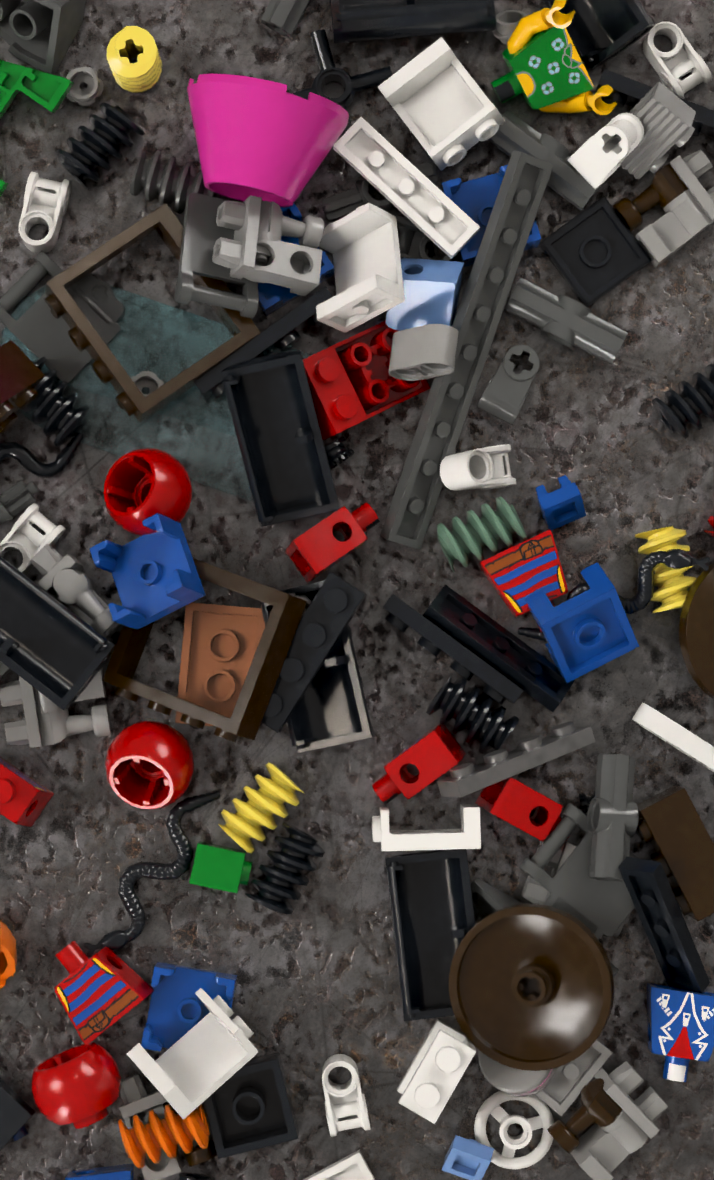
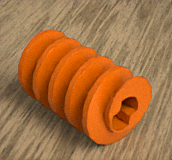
M168 1104L165 1105L163 1119H160L152 1109L149 1110L147 1124H144L137 1114L133 1115V1125L130 1129L127 1128L122 1119L118 1121L121 1138L128 1157L139 1169L145 1166L146 1154L154 1164H157L161 1161L162 1149L170 1159H173L177 1156L178 1144L186 1154L193 1151L194 1139L202 1149L207 1148L209 1144L210 1131L203 1104H200L184 1120L179 1114H175Z

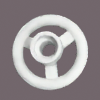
M503 1091L494 1093L483 1102L476 1114L474 1135L475 1140L480 1144L493 1148L486 1134V1124L489 1115L491 1114L500 1123L499 1135L504 1145L501 1154L494 1149L491 1159L493 1164L506 1169H523L536 1164L547 1154L554 1139L547 1129L554 1123V1118L545 1102L535 1094L518 1097ZM511 1100L523 1101L531 1105L539 1115L527 1119L520 1115H509L500 1104ZM516 1123L522 1126V1132L518 1136H510L507 1133L508 1127L511 1124ZM543 1128L542 1137L537 1147L527 1155L514 1157L516 1149H521L528 1145L532 1138V1131Z

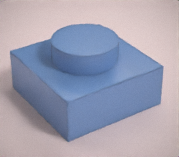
M455 1135L445 1156L442 1171L467 1180H482L491 1162L494 1148L480 1144L476 1140Z

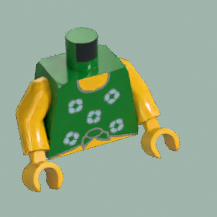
M554 0L551 9L543 8L521 18L507 41L508 48L502 53L510 72L491 82V86L501 104L522 94L526 103L533 110L539 109L541 112L571 114L593 110L596 114L608 115L616 107V102L607 104L601 99V97L609 96L613 92V88L610 85L601 86L595 94L590 91L595 87L566 29L571 24L576 12L572 11L568 14H563L559 11L565 6L567 0Z

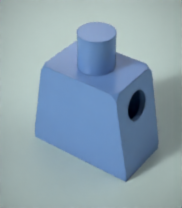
M402 258L401 268L405 301L387 310L386 325L397 331L428 324H443L452 327L457 314L464 263L459 261Z

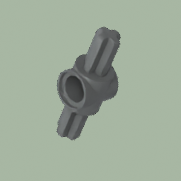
M431 162L415 166L434 185L438 182L435 167ZM365 178L356 180L355 188L324 198L321 201L328 221L340 219L367 203H371L385 211H389L394 205L387 199L382 201L373 199L368 193L372 185Z

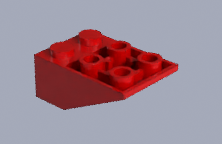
M385 321L303 359L323 440L430 389L426 379L405 381L389 375L392 338L397 330L389 328Z

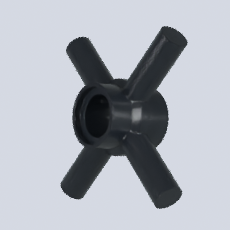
M324 29L310 33L320 73L315 77L311 88L291 94L308 100L309 92H312L337 103L348 112L347 107L352 103L355 92L379 86L392 76L390 66L350 76L346 71L335 67L326 31ZM335 81L342 84L345 91L338 98H329L323 93V87L327 83ZM349 117V120H348L347 127L345 128V130L343 131V133L340 135L339 139H340V138L346 133V131L352 126L350 117Z

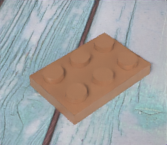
M193 602L186 605L178 686L179 698L231 718L265 629L261 608ZM176 711L175 723L187 724L180 721L183 713Z

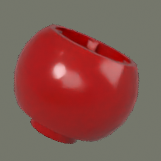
M154 448L132 450L119 458L106 476L104 483L105 506L117 525L131 534L141 536L152 534L157 531L143 526L142 521L156 513L177 522H181L185 517L192 500L191 479L181 462L163 450Z
M158 721L137 722L124 728L109 746L105 761L107 780L117 796L131 806L140 809H160L177 801L191 783L194 772L192 749L185 737L168 724Z
M90 1042L87 1046L81 1044L52 1056L39 1064L34 1069L32 1075V1093L40 1112L49 1121L57 1125L73 1123L76 1129L89 1126L105 1118L109 1114L107 1107L118 1099L121 1090V1077L117 1063L103 1046L95 1042Z

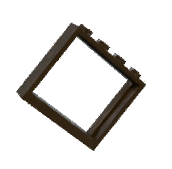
M166 203L46 282L45 294L47 297L44 298L51 308L53 316L56 319L62 316L71 328L68 331V335L77 349L81 352L86 349L95 362L91 366L101 382L104 384L110 382L119 395L115 399L119 407L124 409L129 417L134 415L139 423L195 386V380L261 333L251 318L240 316V311L210 305L233 338L148 396L144 397L66 289L154 230H156L172 254L180 262L183 225ZM193 274L195 285L231 292L222 280Z
M193 558L200 579L273 606L231 718L132 679L154 622L138 630L123 625L102 681L117 686L114 694L135 702H137L139 696L149 699L147 707L160 713L170 715L172 709L183 713L180 721L201 729L204 728L205 723L216 727L214 735L236 743L238 736L255 740L307 601Z

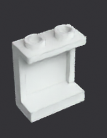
M442 37L378 86V89L441 171L447 166L450 167L459 163L471 147L479 141L490 139L496 134L499 126L505 122L498 109L491 103Z
M460 804L461 828L424 830H390L388 806L380 807V816H372L373 842H381L382 851L481 849L480 807L477 804Z

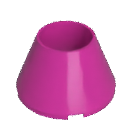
M200 74L197 83L193 84L194 79L190 78L187 86L204 186L214 193L242 202L252 195L261 197L262 201H273L280 207L292 206L347 127L349 113L337 103L312 92H309L308 100L286 92L288 85L274 81L231 74Z

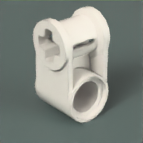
M660 22L651 28L643 41V53L666 88L677 97L684 99V94L700 83L704 82L707 84L712 81V74L705 61L693 49L676 24ZM654 36H667L672 42V50L669 52L659 51L653 43ZM692 73V74H690L688 77H686L685 79L679 80V79H681L682 77H684L686 74Z
M627 112L618 114L595 135L591 136L567 161L596 190L641 143L644 137L642 122L633 114Z
M31 171L29 174L18 231L25 246L30 251L39 254L41 251L47 253L56 246L63 216L69 204L72 187L71 180L64 179L63 182L40 178L36 172ZM36 224H44L49 227V232L44 239L32 240L28 237L30 229Z
M504 444L477 448L446 456L440 464L442 482L448 489L453 491L469 489L490 490L516 485V478L511 477L508 458L511 445Z
M33 503L18 518L11 531L1 541L0 556L3 558L4 554L10 550L20 551L23 556V563L18 570L27 575L34 567L30 560L46 544L52 548L61 538L66 528L52 523L39 512V506ZM32 524L38 526L46 534L42 535L34 527H32Z
M345 1054L330 1056L322 1067L324 1105L330 1136H337L339 1131L360 1127L365 1131L371 1130L365 1095L362 1094L355 1061ZM335 1067H345L351 1072V1078L347 1083L335 1084L329 1079L330 1071Z

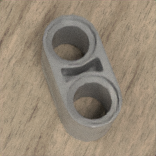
M428 324L394 332L389 375L399 380L419 381L452 374L455 370L458 330L448 325Z

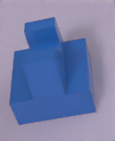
M566 475L558 478L560 489L548 493L544 485L536 487L540 509L548 530H554L586 516L581 493L576 483H571Z

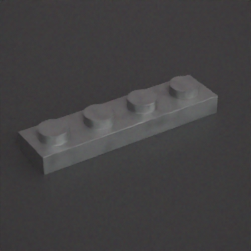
M573 722L562 723L550 728L551 735L542 739L540 735L527 737L517 742L518 748L508 752L507 749H500L484 755L485 762L474 766L471 762L455 766L449 770L451 776L437 781L441 797H464L596 742L592 728L575 727Z

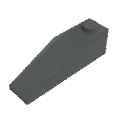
M0 0V37L10 45L8 51L17 59L53 75L59 68L83 23L86 0Z

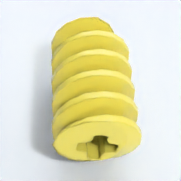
M126 26L111 38L107 46V60L116 83L122 89L132 93H142L151 89L158 82L162 73V61L153 36L141 27ZM137 58L138 62L132 63V59Z
M671 526L635 534L636 538L648 540L647 543L638 548L639 554L649 555L652 552H667L671 549L690 551L688 545L677 544V540L687 535L686 530L676 529ZM660 563L654 567V586L658 587V590L653 592V597L650 601L661 602L662 605L652 611V614L683 607L689 592L687 588L692 586L697 579L696 577L684 576V572L693 566L672 569L666 566L665 563Z
M270 762L265 766L271 777L268 779L257 774L254 778L259 789L255 790L245 786L243 790L248 801L244 802L234 798L232 802L237 812L234 814L223 809L221 814L226 824L224 826L218 824L227 835L250 854L255 850L250 838L263 842L266 836L261 827L264 826L274 830L277 824L273 814L286 818L289 814L284 802L297 806L300 802L295 791L304 793L285 773Z

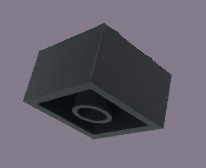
M279 1052L251 1059L204 1101L218 1159L298 1139L299 1128Z

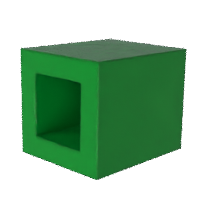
M199 841L189 883L237 894L240 884L248 886L253 862L245 860L247 852L244 850Z

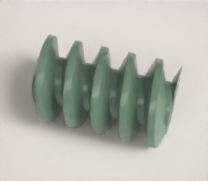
M501 496L496 498V511L487 503L481 505V518L472 510L466 512L467 524H464L457 516L451 519L452 531L443 523L437 524V538L453 573L454 560L457 559L464 567L469 566L468 554L471 552L479 561L484 559L483 547L485 546L494 554L499 553L498 540L500 539L509 548L513 547L514 533H517L523 541L528 540L515 508L512 504L509 505Z

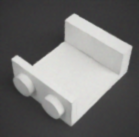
M371 203L359 206L355 211L341 219L329 223L324 228L319 247L333 254L336 295L316 306L318 321L346 333L405 301L396 216Z
M202 988L195 992V994L210 1013L157 1060H154L140 1043L127 1053L130 1059L183 1120L259 1053L249 1041V1038L254 1033L238 1015L231 1020L230 1017L234 1012L219 995L212 1000Z
M439 1019L435 1021L397 1088V1091L403 1094L398 1102L399 1104L428 1121L436 1123L476 1053L475 1046L465 1034Z

